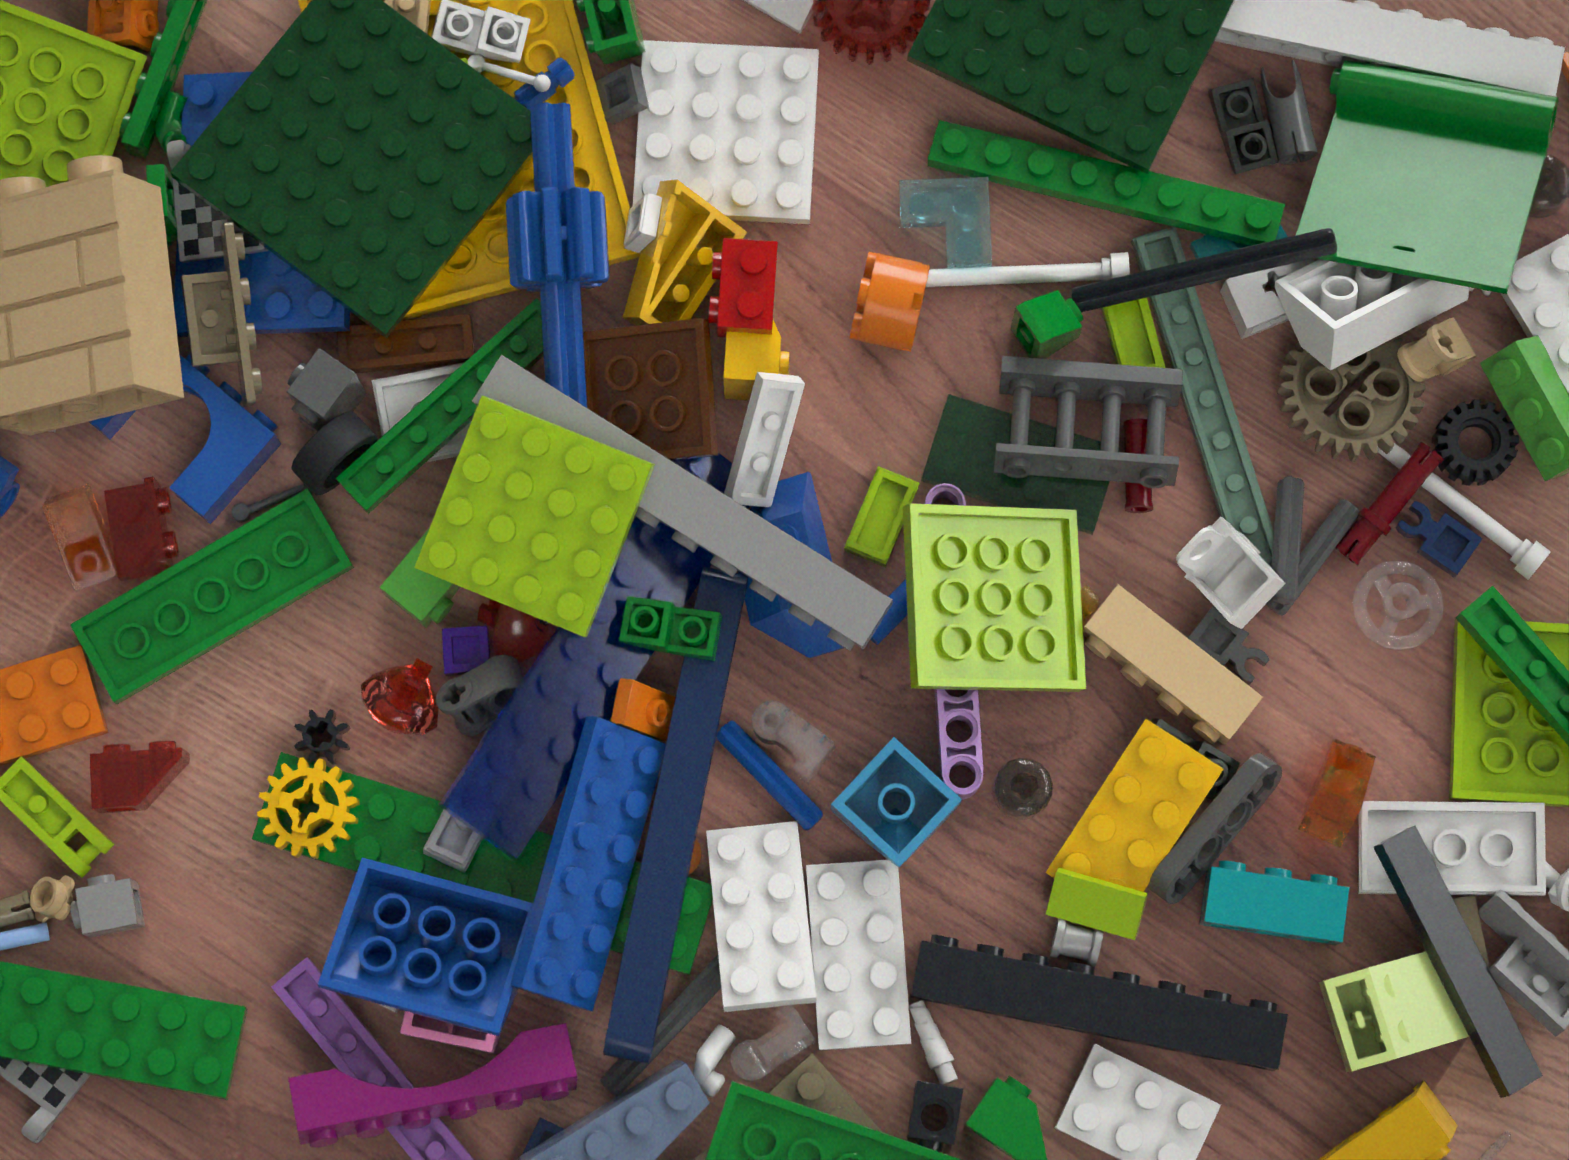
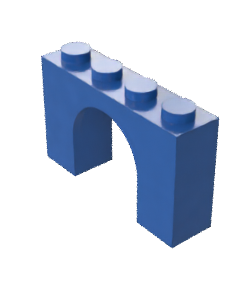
M190 353L186 358L179 354L183 392L198 397L207 405L211 427L204 448L169 488L179 499L211 524L281 445V442L273 433L278 426L260 410L257 409L252 415L240 405L242 402L241 395L225 381L218 387L207 378L206 375L210 372L207 366L192 367ZM136 410L88 422L110 440Z

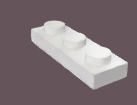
M757 372L724 493L741 505L770 507L772 505L805 383L799 376Z

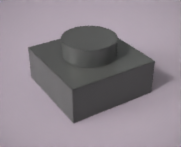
M630 63L596 80L600 102L607 122L616 124L649 108L640 67Z

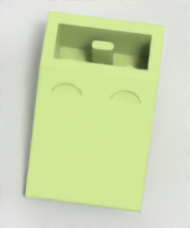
M1426 951L1319 982L1346 1072H1352L1469 1037Z

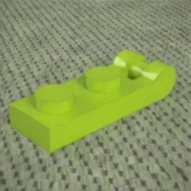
M22 756L0 777V801L81 878L92 869L89 864L101 852L106 854L115 845ZM80 832L88 840L75 852L67 843Z

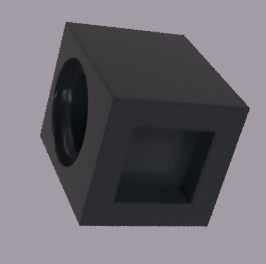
M916 1081L907 1137L916 1139V1144L941 1153L943 1152L944 1144L954 1145L963 1088ZM936 1104L945 1110L947 1122L942 1130L934 1132L923 1126L921 1113L927 1105Z

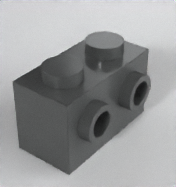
M318 348L307 364L302 362L294 369L287 383L290 387L286 391L294 403L291 409L299 415L298 420L315 433L342 413L354 412L366 395L357 374L320 348Z

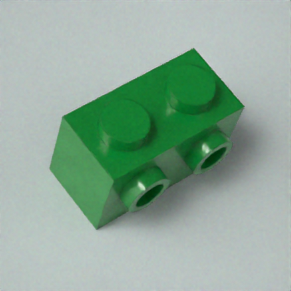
M576 0L579 11L586 12L589 27L583 28L590 54L597 53L604 65L639 56L646 52L634 0Z

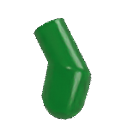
M167 90L154 125V131L165 153H167V144L171 141L182 140L187 144L184 134H181V117L188 98L171 90Z

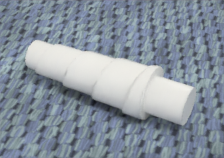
M923 1000L911 1004L909 1010L915 1021L914 1025L919 1034L920 1043L926 1054L925 1058L930 1070H935L940 1085H946L957 1080L958 1077L951 1063L954 1061V1057L950 1054L947 1044L942 1038L937 1024L934 1023L929 1009L926 1008Z

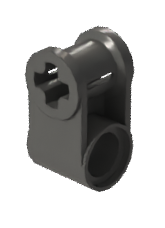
M509 655L494 656L469 672L450 679L443 684L436 696L438 708L443 713L452 715L457 729L466 736L477 735L500 720L519 713L526 707L529 700L521 666L516 658ZM459 690L462 694L459 696L456 691ZM471 717L474 722H470L468 719Z

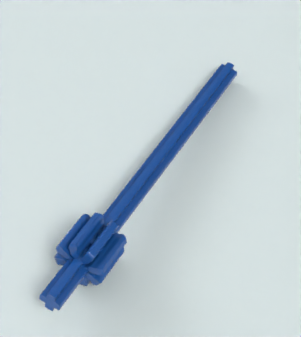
M539 103L535 104L534 108H530L535 192H518L506 201L510 284L516 289L540 292L545 382L587 408L581 288L591 289L599 287L610 278L605 196L599 191L589 192V188L575 187L570 104ZM599 609L587 637L559 627L567 783L586 716L605 719Z

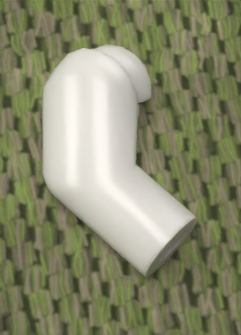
M722 1025L716 1026L696 1054L693 1075L708 1097H714L725 1082L724 1076L714 1071V1069L736 1040L733 1032Z

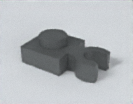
M1214 606L1188 637V639L1223 666L1227 661L1232 664L1235 675L1248 685L1253 682L1255 677L1246 671L1245 661L1254 659L1262 666H1265L1269 661V657L1262 650L1257 648L1247 649L1243 646L1242 642L1249 633L1243 628L1240 629L1230 624Z

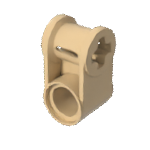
M1454 317L1439 324H1434L1419 337V340L1406 343L1398 349L1397 353L1404 371L1417 382H1422L1439 375H1448L1463 367L1477 356Z

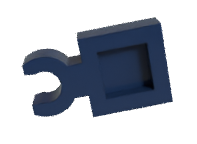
M1414 501L1408 509L1419 517V525L1413 527L1400 520L1395 527L1396 530L1406 538L1418 537L1424 541L1417 553L1455 578L1483 538L1446 513L1443 514L1438 522H1435L1431 519L1429 509L1424 504Z

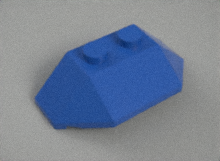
M810 472L778 481L770 507H751L750 511L832 561ZM748 577L744 600L751 626L808 658L844 649V647L827 637L831 631L829 627L817 620L814 621L812 626L802 622L788 612L792 604L776 595L771 602L750 589L749 586L753 580Z

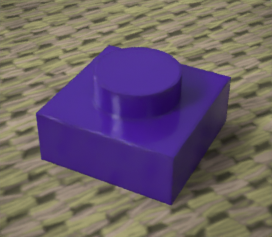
M488 626L442 629L445 676L463 675L490 659Z

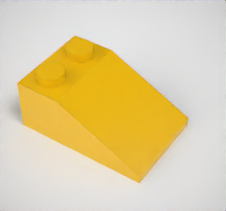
M774 320L772 335L726 332L723 377L725 399L750 400L757 372L789 375L790 352L781 351V336Z

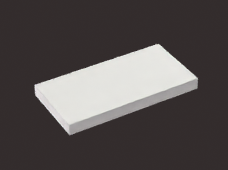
M1358 801V894H1397L1373 847L1416 825L1451 895L1493 896L1499 890H1503L1508 896L1546 895L1545 803Z

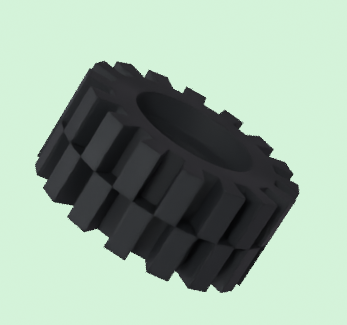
M1472 400L1469 404H1466L1464 401L1453 410L1451 409L1435 428L1437 430L1432 436V443H1435L1433 450L1444 459L1438 465L1440 471L1442 472L1446 469L1450 473L1449 479L1455 481L1459 478L1463 480L1462 485L1470 486L1473 482H1477V486L1484 485L1489 480L1493 481L1498 478L1511 465V461L1518 452V450H1515V447L1519 443V435H1514L1513 431L1516 428L1512 421L1508 422L1505 418L1508 415L1506 410L1502 409L1498 412L1494 409L1495 403L1488 401L1486 405H1483L1481 400ZM1468 427H1478L1486 431L1492 442L1489 455L1482 459L1467 457L1461 451L1458 443L1461 431Z

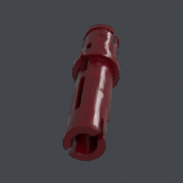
M1420 442L1417 449L1369 508H1362L1358 513L1361 518L1340 544H1337L1335 547L1346 557L1354 545L1358 543L1348 555L1349 560L1357 566L1382 534L1387 536L1392 529L1389 526L1439 463L1443 462L1444 459L1433 450L1425 462L1421 464L1431 452L1429 450L1430 447L1425 443Z

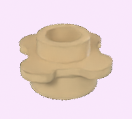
M65 875L60 880L43 877L34 885L30 894V905L35 911L37 921L45 923L49 918L54 917L58 920H64L69 915L71 910L70 904L73 901L71 891L75 886L72 877Z

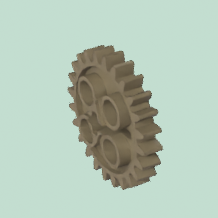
M1398 338L1391 343L1385 342L1356 357L1359 366H1349L1344 363L1331 371L1302 348L1297 340L1295 344L1296 350H1289L1284 359L1288 365L1283 366L1279 372L1278 377L1286 382L1280 384L1277 394L1290 397L1283 402L1280 411L1294 412L1288 427L1295 428L1302 425L1305 430L1299 440L1304 442L1311 437L1317 439L1315 445L1316 453H1319L1326 445L1332 447L1331 455L1334 460L1337 459L1342 450H1347L1351 462L1356 461L1361 450L1364 451L1369 460H1373L1378 453V447L1388 454L1394 447V441L1402 444L1408 436L1406 429L1413 430L1418 422L1417 417L1413 414H1419L1425 403L1416 398L1420 397L1426 389L1425 385L1414 383L1415 380L1404 371L1399 362L1397 353L1403 340ZM1371 364H1377L1378 369L1364 380L1359 390L1353 391L1331 416L1324 414V411L1338 400L1344 389H1349ZM1310 384H1322L1327 388L1329 395L1322 396L1316 394ZM1382 384L1388 387L1392 396H1381L1376 392L1373 385ZM1351 413L1358 416L1362 426L1350 425L1344 419L1343 414Z

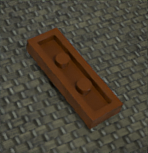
M470 314L400 321L387 339L368 324L350 326V331H337L339 362L355 373L464 363L475 353L472 317Z

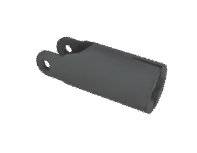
M1291 60L1296 80V88L1294 93L1286 98L1274 97L1268 90L1264 67H1261L1260 73L1261 86L1278 162L1284 165L1298 163L1294 142L1297 145L1300 162L1312 159L1318 154L1301 75L1294 60Z

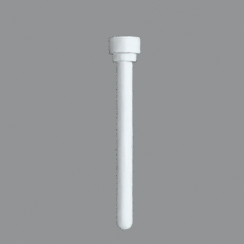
M1128 252L1110 253L1109 258H1101L1099 263L930 269L926 287L1104 281L1130 274Z
M1394 443V447L1388 454L1378 447V453L1398 469H1401L1411 456L1396 443ZM1432 472L1421 485L1512 556L1509 560L1516 565L1514 570L1527 580L1550 554L1551 551L1537 540L1534 544L1527 538L1524 542L1435 473Z

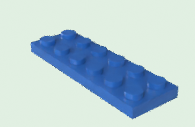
M586 716L510 986L582 1010L593 1011L664 757L665 743L600 717Z

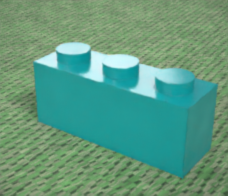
M1219 861L1218 867H1210L1206 871L1199 925L1335 946L1343 942L1350 887L1337 885L1338 878L1311 874L1310 881L1292 879V871L1266 867L1264 874L1246 872V864L1234 861Z

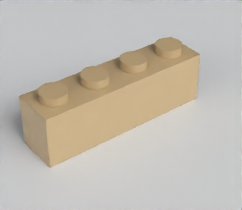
M1119 584L1083 628V635L1087 638L1084 644L1093 653L1102 659L1110 656L1123 666L1120 670L1123 676L1140 688L1146 684L1159 694L1156 700L1161 706L1176 716L1180 712L1185 714L1195 722L1192 727L1193 730L1211 744H1215L1218 740L1225 745L1263 698L1258 692Z

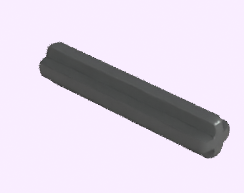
M1292 476L1284 477V479L1278 482L1272 569L1286 584L1271 598V601L1282 605H1289L1295 601L1298 589L1305 484L1302 479Z
M1345 499L1340 500L1300 553L1297 598L1358 518L1360 511L1351 502ZM1270 599L1266 605L1275 613L1283 616L1295 601L1289 605H1282L1272 602Z

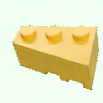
M678 179L660 181L656 195L662 197L657 235L640 252L623 318L634 326L691 319L716 279H712L713 252H722L723 238L743 239L747 231Z
M1423 1080L1412 1088L1414 1090L1412 1094L1395 1106H1388L1378 1114V1118L1357 1133L1351 1134L1318 1160H1440L1451 1151L1447 1144L1451 1142L1458 1125Z

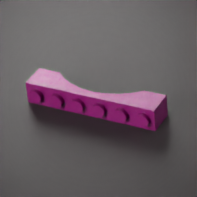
M566 1023L520 1032L504 1051L485 1066L462 1078L436 1086L409 1089L378 1086L357 1080L337 1069L288 1078L300 1145L310 1143V1146L315 1148L332 1145L338 1141V1137L356 1134L358 1138H370L384 1133V1128L403 1124V1127L406 1129L420 1128L430 1124L432 1118L449 1115L450 1119H465L477 1114V1109L496 1106L497 1110H510L523 1105V1100L542 1097L544 1101H554L567 1097L570 1094L569 1091L577 1090V1072Z

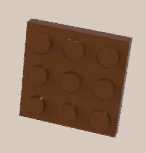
M697 318L583 332L587 408L670 461L718 456L708 319Z

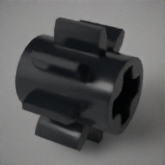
M311 709L309 710L311 720L305 726L302 724H295L294 726L302 733L303 738L294 747L297 751L310 749L308 762L313 765L320 756L326 757L334 765L336 764L334 754L339 749L350 750L351 748L342 741V734L347 733L350 730V726L347 723L335 726L336 712L332 709L327 712L325 718L318 717ZM327 727V732L333 738L330 743L322 742L319 748H317L318 743L312 738L315 731L323 733Z

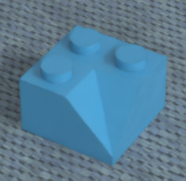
M893 737L832 802L830 810L864 842L900 868L959 807L962 799Z

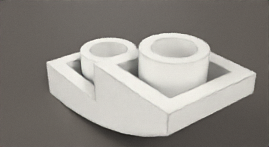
M441 0L431 37L448 50L469 55L480 54L488 59L519 63L531 19L489 6L486 11L450 0Z

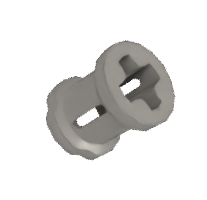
M1058 918L1049 957L1057 958L1059 955L1087 961V965L1095 967L1104 931L1071 925L1066 920Z

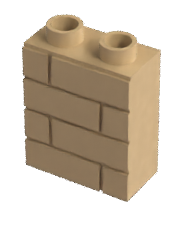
M88 156L75 159L67 164L68 181L46 187L44 180L35 177H11L0 180V428L34 435L184 398L161 187L123 173L122 160L117 157Z

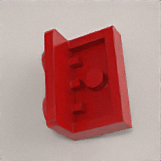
M723 238L722 252H713L712 279L720 280L719 296H710L709 323L717 324V337H726V332L772 335L778 241Z

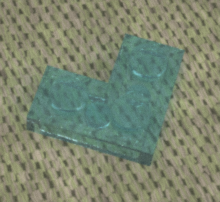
M988 177L899 180L901 228L945 226L947 269L992 267Z

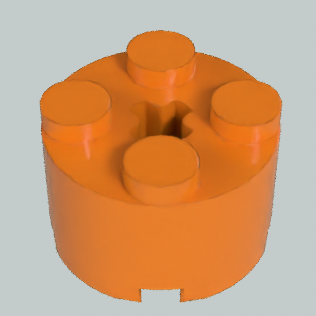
M869 251L856 302L858 304L856 312L858 313L854 315L849 339L911 352L930 265Z

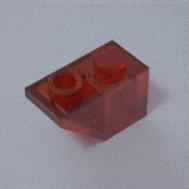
M175 741L150 742L149 750L131 751V745L129 744L104 745L103 753L90 754L92 809L99 813L147 810L190 763L189 752L182 747L177 748Z

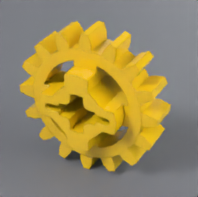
M304 757L299 758L298 769L294 771L287 764H282L281 770L284 776L279 780L269 775L267 781L273 786L271 793L260 792L258 796L268 803V808L258 811L257 815L259 818L270 820L271 822L262 830L267 837L278 834L279 837L274 846L280 850L286 848L289 843L292 844L291 855L296 858L301 856L304 848H308V852L313 859L319 858V847L325 846L332 853L336 852V845L333 840L340 837L348 841L351 837L344 830L346 823L358 824L359 821L357 817L349 813V808L360 805V801L357 797H347L346 794L354 787L353 782L345 780L339 783L338 780L343 771L335 766L328 773L325 772L326 762L320 758L316 761L314 768L309 767ZM305 779L303 786L292 793L285 792L293 783ZM326 782L336 792L339 806L328 803L324 796ZM313 797V802L319 806V810L317 813H309L307 819H305V815L298 810L300 803L308 804L310 798ZM279 810L290 815L293 821L291 834L282 825ZM326 823L333 824L324 834L313 838L315 829Z

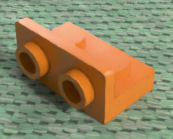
M89 0L87 33L123 47L134 45L149 52L159 30V0Z

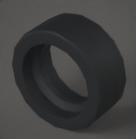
M353 411L344 412L324 425L308 440L294 458L291 469L316 496L325 494L339 485L336 477L377 442L378 438Z

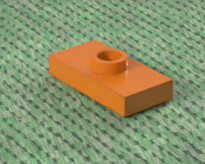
M620 678L610 721L666 743L676 697L636 680Z

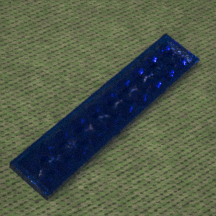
M719 452L718 456L671 460L723 494L725 493L732 462ZM742 505L747 509L750 507L749 505ZM636 516L634 517L588 636L583 637L561 627L556 629L438 805L512 859L519 857L568 783L586 716L600 717L609 721L612 716L620 678L636 680L654 653V650L619 641L627 596L669 601L676 607H684L700 583L703 567L710 568L712 565L710 561L714 555L698 546L694 553L671 539L675 531L662 522H659L657 527L653 528Z

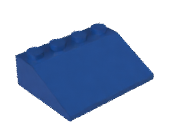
M362 858L322 970L318 987L499 1036L519 990L510 985L534 903Z

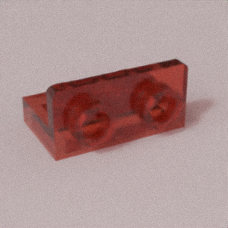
M152 476L144 478L143 484L104 491L118 579L125 581L157 575L173 566L172 558L179 557V547L174 530L168 531L165 514L172 513L168 488H161L159 482Z

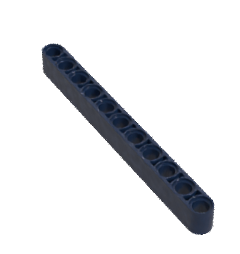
M703 567L694 609L720 612L722 615L715 661L684 656L612 1003L603 1055L647 1064L651 1060L746 594L748 577L744 574L736 573L734 577H731L719 569Z

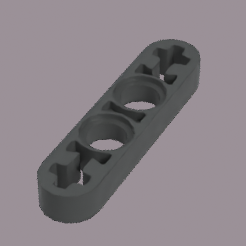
M1262 753L1251 756L1158 865L1150 879V890L1169 904H1175L1182 900L1273 793L1281 780L1282 767Z

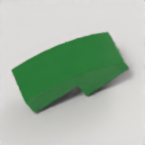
M627 596L619 641L654 651L715 661L722 615L720 612L676 607L669 601Z

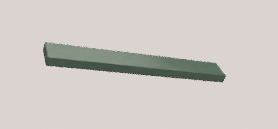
M1169 227L1132 238L1131 243L1141 272L1186 261L1176 227ZM1195 286L1150 296L1151 306L1171 368L1183 369L1180 396L1219 517H1223L1235 530L1244 534L1261 552L1259 555L1272 567L1274 530Z

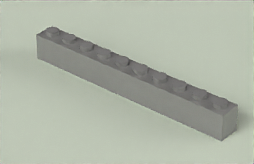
M503 355L500 356L472 400L478 406L481 396H487L655 464L635 516L653 528H656L659 522L675 531L671 537L672 540L693 553L698 546L714 555L710 561L712 565L731 577H734L737 570L753 580L749 586L750 589L771 602L776 595L792 604L788 610L791 615L809 626H812L815 620L821 622L831 629L827 637L851 651L855 644L862 649L866 647L893 604L891 598Z

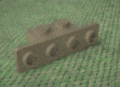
M233 222L223 223L220 228L225 271L181 276V285L192 367L237 363L243 407L253 406L256 403L255 395L262 394V380L259 367L252 368L250 350H255L257 343L254 323H246L244 305L251 304L248 278H240L238 260H245L242 233H234Z

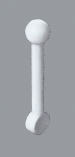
M474 54L467 60L468 65L479 73L487 71L531 84L539 92L547 91L551 85V81L546 75L535 77L485 62L484 57L480 54Z

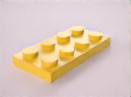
M1146 718L1045 873L1055 878L1058 868H1062L1144 892L1150 883L1153 872L1168 855L1222 773L1223 768Z

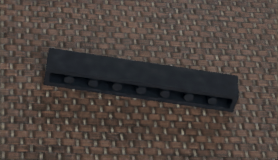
M932 935L931 942L922 940L920 943L910 998L1268 1071L1279 1069L1288 1014L1276 1012L1278 1005L1276 1003L1250 999L1249 1006L1231 1003V994L1213 990H1204L1203 997L1185 994L1186 985L1168 981H1159L1158 988L1140 985L1141 977L1138 975L1113 971L1112 979L1094 975L1095 967L1080 963L1068 962L1067 970L1049 966L1050 958L1023 953L1021 960L1003 957V948L991 945L977 944L976 951L958 948V939L941 935Z

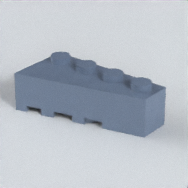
M675 1060L519 1156L518 1159L655 1160L710 1103L687 1063Z

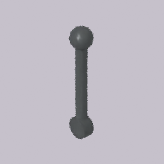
M301 484L248 506L242 503L236 504L232 508V516L238 522H246L252 513L288 500L308 487L305 484Z

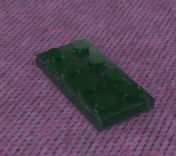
M948 394L921 478L922 482L934 486L943 483L952 484L958 487L966 496L1001 507L1077 510L1078 531L1093 535L1110 481L1035 475L1013 478L1004 473H995L996 443L1010 444L1012 414ZM1029 419L1028 445L1055 447L1056 427ZM1074 433L1073 449L1100 451L1101 441Z

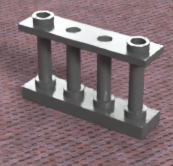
M1002 356L999 394H1010L1013 396L1010 444L996 443L994 472L1004 473L1013 478L1035 475L1140 483L1148 488H1161L1165 485L1175 486L1179 457L1164 456L1166 407H1178L1183 382V369ZM1033 396L1051 397L1058 400L1055 447L1028 445L1030 403ZM1077 400L1100 401L1103 403L1100 451L1073 449ZM1123 403L1144 404L1148 407L1146 454L1118 452L1121 404Z

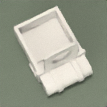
M1221 516L1212 526L1209 525L1201 529L1176 556L1177 564L1186 573L1184 577L1195 584L1230 624L1240 629L1286 584L1259 555L1261 552L1244 534L1235 530Z

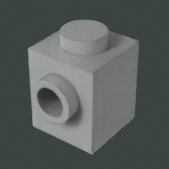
M108 874L88 878V886L75 889L77 900L71 901V916L75 928H81L83 935L92 938L145 927L137 881L131 878L115 881V875Z

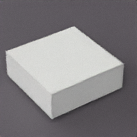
M647 193L629 209L624 249L639 253L656 238L662 203L661 196Z

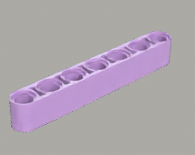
M943 483L936 485L930 489L925 499V504H933L937 499L947 498L953 501L955 505L966 506L964 494L958 487L952 484ZM934 689L940 779L962 800L967 799L977 792L983 780L978 690H968L961 697H952L944 689ZM956 720L967 723L971 729L970 739L961 743L951 740L946 732V727L949 723ZM960 765L968 767L973 772L974 783L967 788H958L953 785L949 778V772L952 768Z

